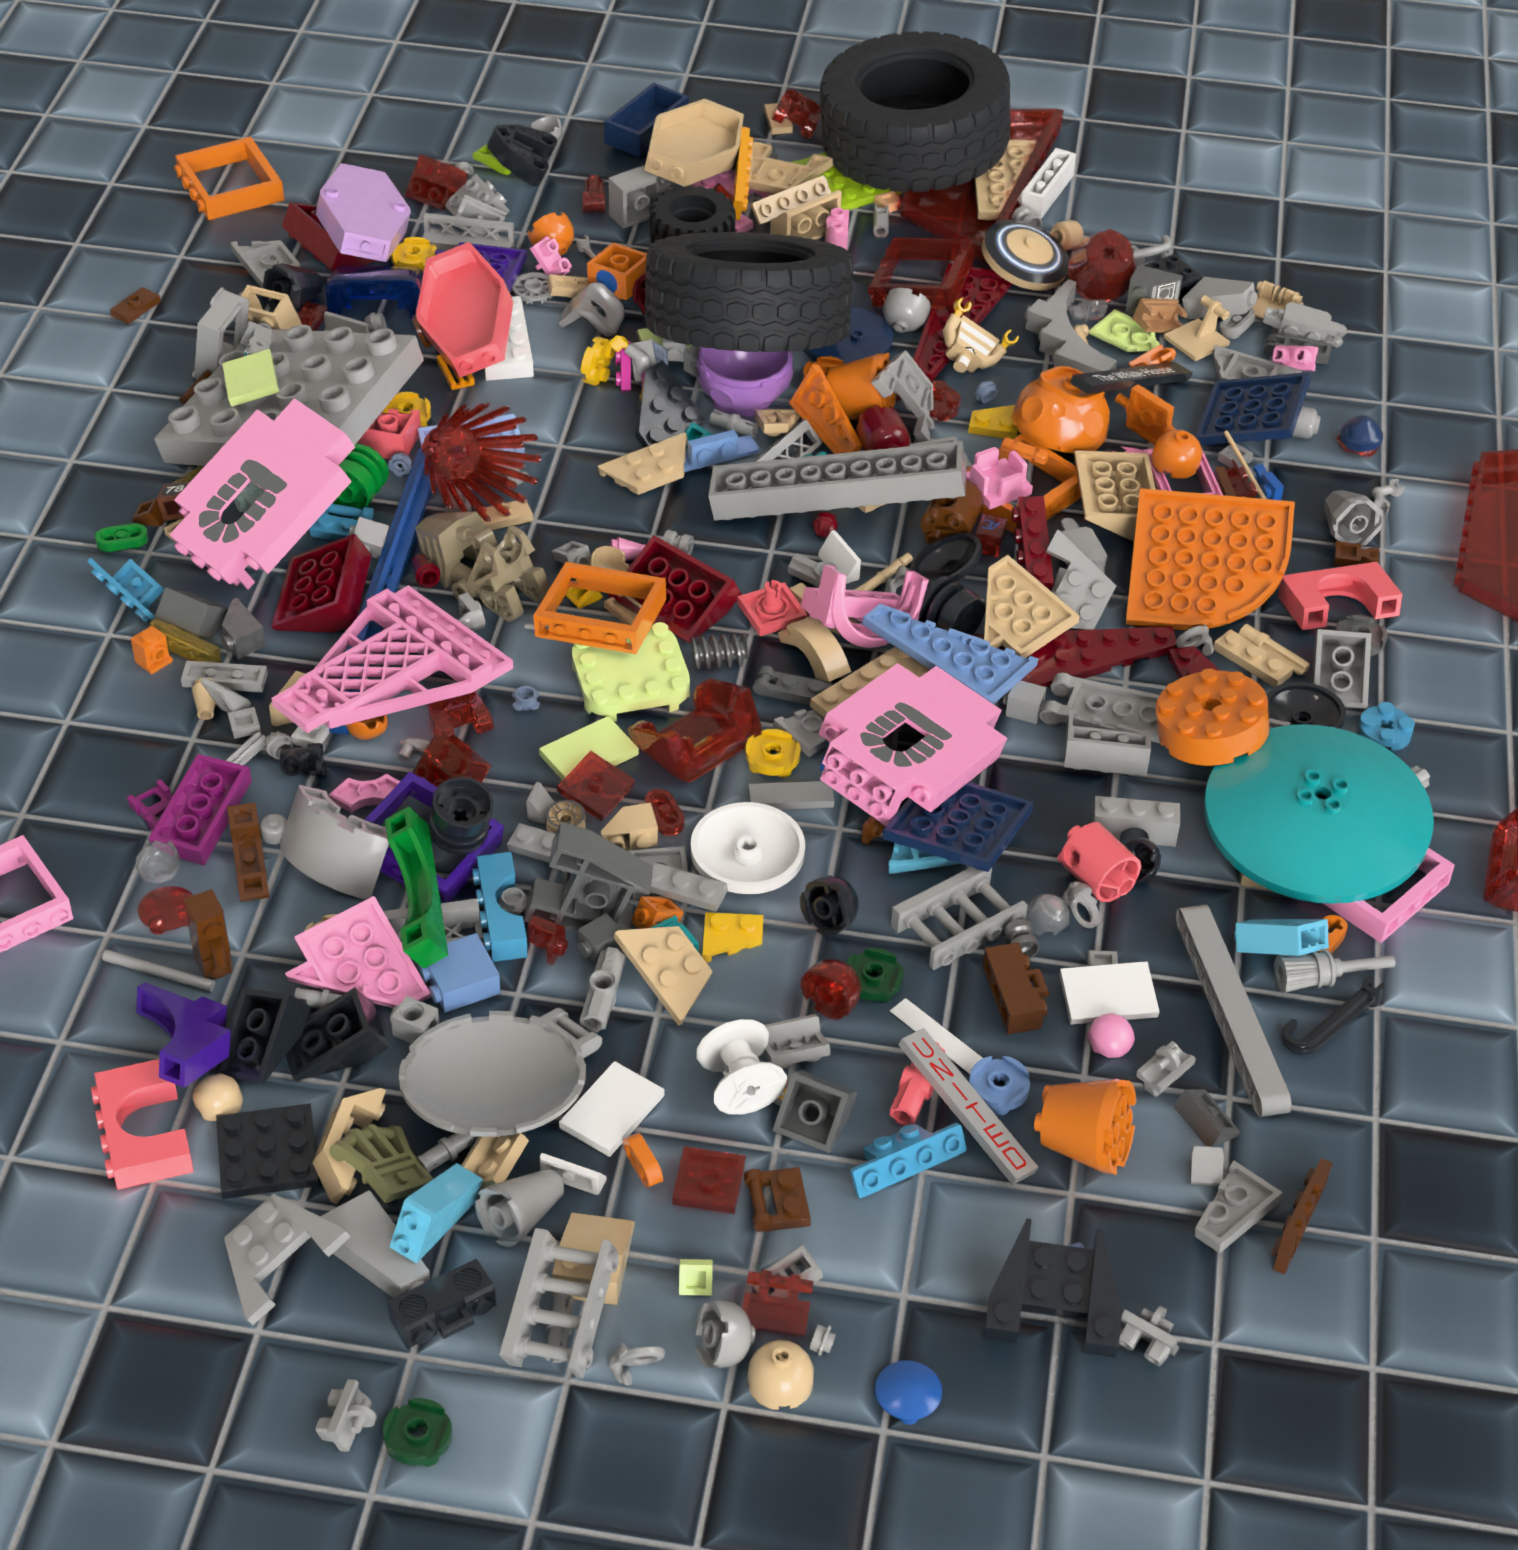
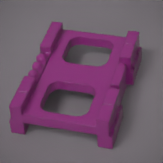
M161 779L156 781V787L135 798L132 794L127 796L129 806L138 816L141 815L152 831L159 821L156 816L164 812L173 797L170 788ZM153 794L161 799L160 802L150 807H146L141 802V800Z

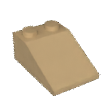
M571 1213L559 1246L599 1253L602 1240H609L618 1251L619 1263L617 1270L612 1272L604 1304L618 1305L635 1221ZM555 1259L552 1278L591 1284L595 1266ZM571 1295L575 1300L586 1301V1297Z

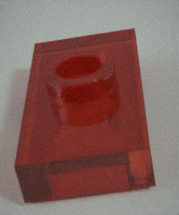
M306 302L297 315L302 325H308L312 331H316L324 321V313L326 311L329 312L328 306Z

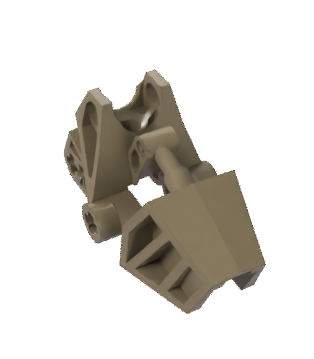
M476 511L436 513L426 517L415 527L421 554L425 555L440 569L439 581L444 588L453 584L452 592L457 600L459 595L467 592L473 599L480 595L482 603L488 609L510 622L523 615V607L515 586L523 591L525 596L537 603L542 602L550 589L543 568L533 567L529 554L535 551L526 534L513 524L508 527V531L499 545L493 531L485 525ZM516 536L519 538L520 543L517 542ZM464 555L475 562L473 569L460 563V559Z

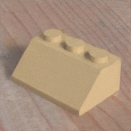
M837 190L770 220V234L797 236L815 240L825 236L826 220L831 214V210L841 208V191Z

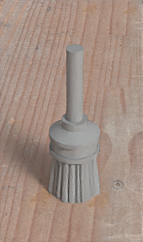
M1328 950L1300 956L1276 955L1273 964L1274 978L1281 993L1311 986L1315 989L1322 986L1333 987L1336 977H1341L1343 973L1395 967V958L1392 955L1341 961L1339 958L1334 959Z

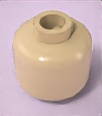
M1077 221L1057 222L1051 229V235L1062 244L1065 250L1076 249L1083 242V229Z

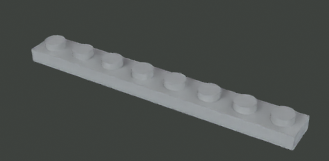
M519 823L507 843L508 851L549 863L552 840L556 833ZM642 859L653 865L650 893L717 912L728 891L727 883Z

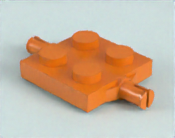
M1139 384L1131 388L1130 398L1125 397L1122 393L1116 396L1115 402L1126 410V427L1153 445L1165 432L1177 430L1172 425L1174 407Z

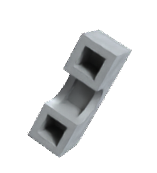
M1095 796L1091 823L1100 822L1119 841L1120 835L1124 830L1140 828L1147 832V839L1156 845L1176 847L1180 828V803Z

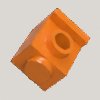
M151 625L131 638L135 662L151 675L173 662L168 652L166 635Z

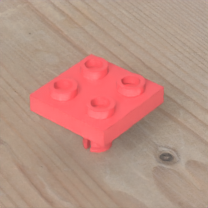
M771 580L770 586L768 581L765 583L764 589L740 595L737 599L738 606L759 636L786 629L788 624L807 618V613L801 608L800 603L785 582L780 583L776 580Z

